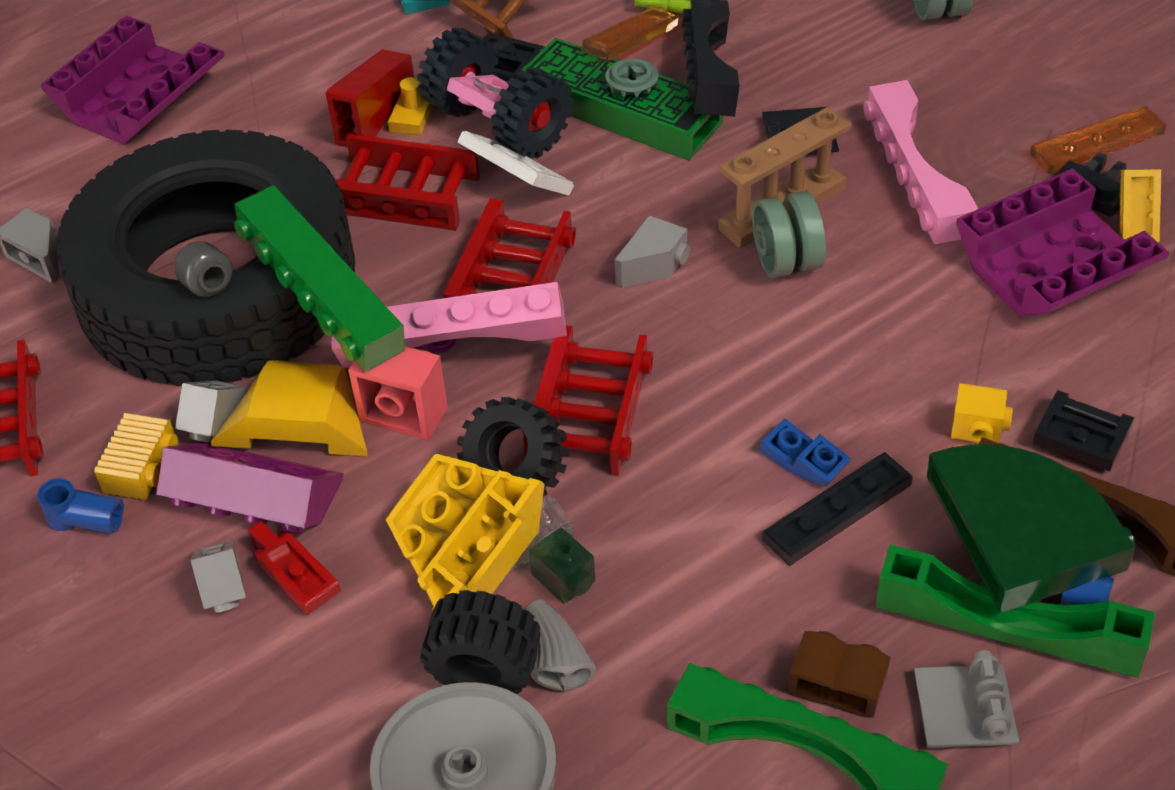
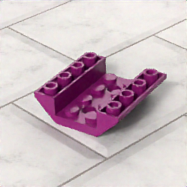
M126 15L62 68L54 72L52 76L41 84V88L76 126L125 144L215 66L225 54L223 50L201 42L194 45L184 55L158 46L155 43L149 23Z
M1073 168L959 217L956 221L973 271L1019 316L1050 313L1168 258L1169 251L1146 231L1123 239L1091 210L1096 188ZM1020 273H1029L1035 277H1032L1030 275H1020Z

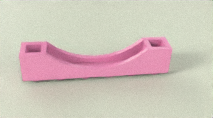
M908 80L869 86L868 101H865L863 105L865 118L867 121H871L876 140L882 142L888 163H893L898 183L901 186L904 185L908 193L910 206L916 208L923 231H928L934 244L961 240L956 225L957 218L978 210V207L967 187L937 172L923 159L916 149L911 133L916 125L919 100Z
M558 282L387 307L404 325V344L409 348L443 340L468 337H500L536 341L567 336L564 303ZM331 336L332 351L343 368L350 367L353 361L351 362L345 357L339 342Z

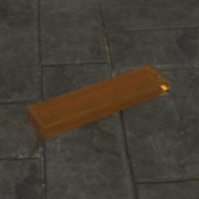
M651 7L582 40L581 51L605 61H610L676 28L678 16L659 8Z
M1145 105L1033 144L1030 155L1051 174L1059 171L1069 160L1080 164L1091 160L1099 152L1108 154L1162 135L1165 132L1166 124Z

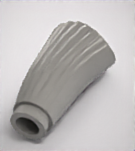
M536 600L530 603L525 610L529 611L534 616L533 620L539 623V632L541 633L530 675L531 678L545 688L563 692L574 690L587 684L596 673V665L571 627L545 600Z

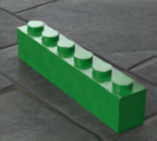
M274 185L235 203L237 220L234 221V228L243 242L248 241L254 247L259 260L264 265L269 264L275 271L280 284L284 288L289 287L296 294L303 310L306 312L311 311L314 314L323 332L328 337L333 336L339 342L342 352L349 361L355 360L364 372H367L405 351L404 325Z

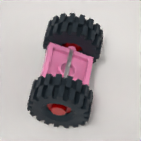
M453 27L451 32L445 30L442 32V39L436 37L432 41L434 47L426 49L424 54L427 55L425 61H421L419 68L423 69V71L417 74V81L422 83L418 86V90L423 94L421 97L425 101L454 117H460V114L463 116L468 115L469 108L472 110L482 109V114L491 118V122L496 124L491 128L492 133L496 135L495 139L523 157L527 156L531 159L534 158V155L540 157L543 155V150L548 152L553 148V141L558 142L561 136L559 133L562 129L566 130L568 126L565 122L566 118L571 117L572 114L569 106L573 105V98L570 97L572 90L567 86L566 82L537 67H527L526 72L520 70L517 72V79L511 77L505 82L497 77L498 70L494 69V66L498 65V58L494 56L497 51L492 47V43L462 27L461 29Z

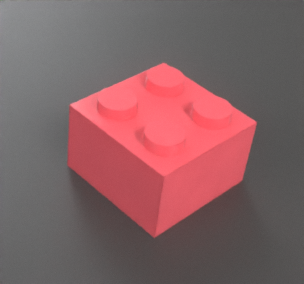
M405 346L404 352L367 372H364L354 360L348 371L359 421L429 441L448 409L440 355Z

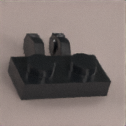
M1099 152L1091 159L1087 168L1069 160L1054 175L1056 176L1073 168L1096 188L1092 209L1109 217H1112L1120 209L1119 182L1121 180V170H1126L1127 164L1118 161L1111 167L1108 175L1103 176L1099 173L1106 165L1107 155Z

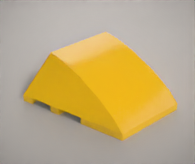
M279 360L267 361L252 385L212 438L211 446L251 449L253 439L328 444L329 454L368 457L346 368L337 364Z
M434 454L385 519L405 558L410 560L419 577L417 581L420 587L427 592L434 606L432 610L435 608L437 601L444 599L445 595L449 593L459 594V591L469 590L477 592L478 590L493 594L539 532L545 485L542 481L532 478L528 480L513 476L505 471H494L467 461Z

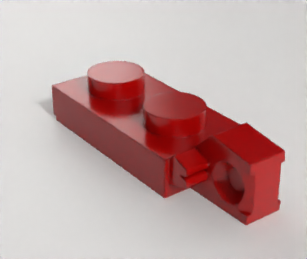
M262 521L248 529L252 537L251 543L257 549L253 552V555L258 565L306 615H309L341 592L338 580L290 532L287 534L282 532L276 536Z

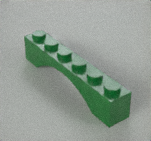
M892 544L889 546L879 578L875 607L1136 678L1139 677L1149 649L1155 612L1113 601L1078 605L1032 602L1000 613L987 588L964 578L931 554Z
M689 663L667 703V729L706 745L731 740L752 739L785 743L807 750L831 762L847 774L862 790H942L948 763L938 760L933 754L904 747L894 743L883 734H871L851 726L839 717L822 715L807 709L806 706L798 701L784 700L766 693L757 685L751 683L743 684L723 676L719 671L710 667L702 668Z

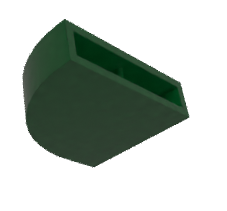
M964 445L929 454L926 477L1000 613L1128 570L1135 551V540L1131 531L1127 527H1122L1106 501L1088 482L1064 465L1035 452L1004 445Z

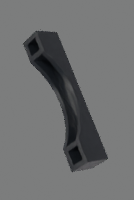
M690 0L689 9H683L682 28H684L683 41H685L686 84L689 85L688 100H693L694 113L735 117L740 87L738 70L726 64L713 52L715 48L726 43L730 16L727 0Z

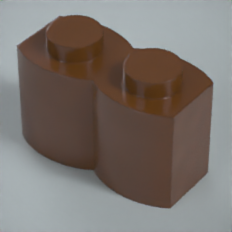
M804 631L789 673L787 691L811 702L831 704L835 708L847 713L874 718L887 677L891 657L873 645L846 644L827 631Z

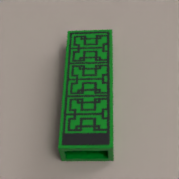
M556 37L545 48L541 49L539 54L528 65L522 68L526 72L527 67H537L566 82L567 86L572 90L570 97L573 98V105L569 106V109L572 110L571 117L688 161L691 160L723 123V116L694 113L693 100H688L689 85L660 74L658 85L655 88H651L650 94L640 93L637 98L634 95H627L623 98L621 92L612 93L611 88L606 85L605 74L612 64L620 60ZM629 75V79L634 80V78H632V76Z

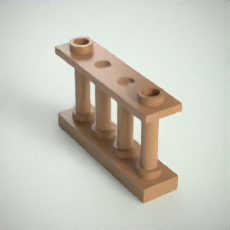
M826 107L721 164L719 172L737 185L736 210L718 219V231L741 249L755 241L752 225V208L755 201L777 197L783 203L787 194L808 190L818 205L846 189L847 178L830 166L832 140L850 131L852 124L829 107ZM817 149L816 165L805 171L806 154ZM791 163L790 180L778 186L779 169ZM764 178L763 195L751 201V185Z

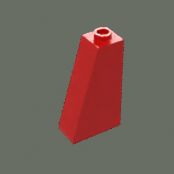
M381 49L327 89L325 94L335 145L347 147L346 136L348 133L376 137L392 114L401 94L400 82L405 78H414L411 55Z

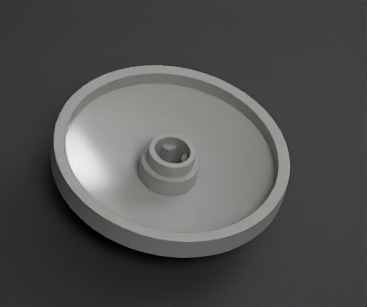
M467 682L444 685L428 690L400 707L380 731L374 744L370 761V779L373 790H553L557 771L552 734L543 717L529 702L519 695L498 686Z

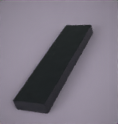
M884 452L764 530L762 541L788 566H791L911 486L913 476Z

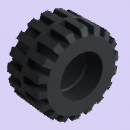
M501 397V402L495 399L485 402L486 410L477 407L472 412L475 417L474 420H465L462 428L467 430L465 436H458L457 444L463 446V452L457 453V459L477 464L482 468L504 471L499 461L500 445L510 432L521 428L527 437V455L523 463L509 473L528 480L532 478L542 481L545 484L543 497L547 495L546 486L555 488L560 482L555 478L558 472L564 474L567 465L561 464L562 457H569V448L562 446L561 443L567 440L565 431L557 428L561 424L557 418L549 415V411L519 398L516 400L511 397Z
M469 590L459 591V594L449 593L445 595L444 599H439L433 609L421 648L420 660L421 663L425 664L424 669L427 673L433 675L434 679L441 684L484 683L518 694L529 683L541 635L539 623L533 620L534 616L529 611L522 609V605L515 601L507 600L504 596L478 590L477 592Z

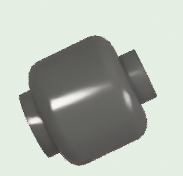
M196 241L189 243L176 256L174 264L176 277L181 284L198 296L211 297L218 295L227 287L231 280L232 266L228 257L208 242Z

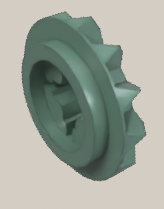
M641 59L618 61L612 64L605 74L606 85L611 88L612 93L621 92L623 98L627 95H634L637 98L640 93L650 94L651 88H655L658 85L659 73L657 68L650 62ZM629 75H631L632 78H634V80H630Z

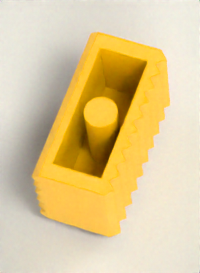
M124 413V418L121 419L117 430L114 431V436H111V442H108V447L105 448L104 454L101 455V460H98V466H95L94 472L103 493L106 495L110 493L113 496L119 495L120 497L125 496L128 499L132 497L135 500L139 498L142 501L147 499L152 487L158 486L164 447L178 445V437L174 433L169 419Z

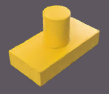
M409 77L400 82L401 94L388 120L389 132L421 136L433 105L421 97L423 94L419 92L418 86L422 83L417 81L416 78Z
M1161 169L1121 170L1120 236L1123 239H1127L1142 231H1146L1157 242H1160Z

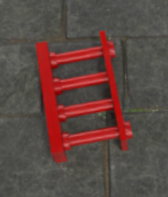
M347 134L346 142L351 164L343 180L335 179L343 195L347 215L453 231L457 230L460 217L455 193L462 179L479 180L477 153L468 149ZM365 166L383 168L375 184L357 182ZM397 170L415 172L407 189L390 186ZM429 174L447 177L440 193L422 191Z
M490 198L443 293V298L477 294L475 291L478 285H482L484 282L517 288L552 283L567 249L573 248L575 243L576 228L572 227L571 212L563 211L557 227L509 220V217L504 212L503 200ZM506 234L550 241L546 251L500 244L498 242L501 236L505 237ZM497 257L537 264L539 268L535 276L488 268L487 265L490 260H494Z
M566 325L567 336L553 338L534 405L549 411V415L556 417L558 421L561 418L616 425L612 439L566 433L567 440L561 443L562 446L570 450L610 455L611 475L619 476L622 461H629L632 438L629 437L644 374H651L653 352L647 351V335L641 334L638 338L635 353L581 347L578 342L573 340V326ZM577 361L631 368L628 381L571 374L569 369L570 365H576ZM569 389L619 395L623 396V400L619 410L565 403L561 396L563 392L568 393ZM524 434L523 441L526 457L528 450L527 437Z
M25 339L17 341V360L0 363V379L18 375V387L0 390V406L18 402V415L0 418V434L19 430V443L0 447V463L22 458L30 477L38 475V459L44 456L42 442L39 435H37L35 376L41 374V368L37 354H30Z

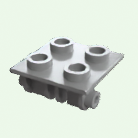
M983 650L975 653L971 666L914 668L927 748L1019 745V737L1003 664L998 663V659L992 656L990 651Z

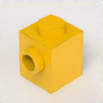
M959 383L951 438L979 443L983 437L999 443L1002 430L1010 431L1013 407L1006 406L1007 390Z

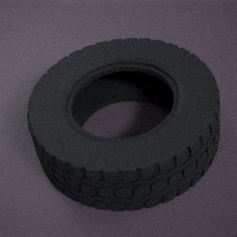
M226 129L225 132L207 130L198 134L196 132L181 134L177 138L169 137L156 141V144L145 145L134 150V153L131 155L126 154L115 160L112 166L108 165L95 175L96 178L90 179L80 189L81 193L75 195L69 204V210H66L62 217L61 226H59L57 234V260L83 333L97 352L107 361H110L112 365L124 372L127 370L130 375L145 380L148 377L151 382L162 384L172 382L173 385L182 386V383L218 380L229 383L239 381L245 376L250 378L258 375L269 360L289 361V358L292 356L296 358L308 350L311 343L314 345L325 335L314 314L311 311L306 312L303 310L296 294L289 287L284 288L269 264L264 265L257 256L245 265L233 270L227 287L218 295L211 297H202L192 293L179 280L163 278L147 272L150 265L161 253L185 238L211 230L235 229L234 221L237 220L235 203L274 185L355 272V254L343 195L333 174L322 161H319L317 156L308 150L304 151L302 146L291 141L286 142L284 138L271 134L265 136L261 132L248 131L245 133L242 130Z

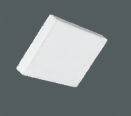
M462 131L457 141L459 144L533 186L568 196L574 187L573 182L527 156L523 157L497 140Z

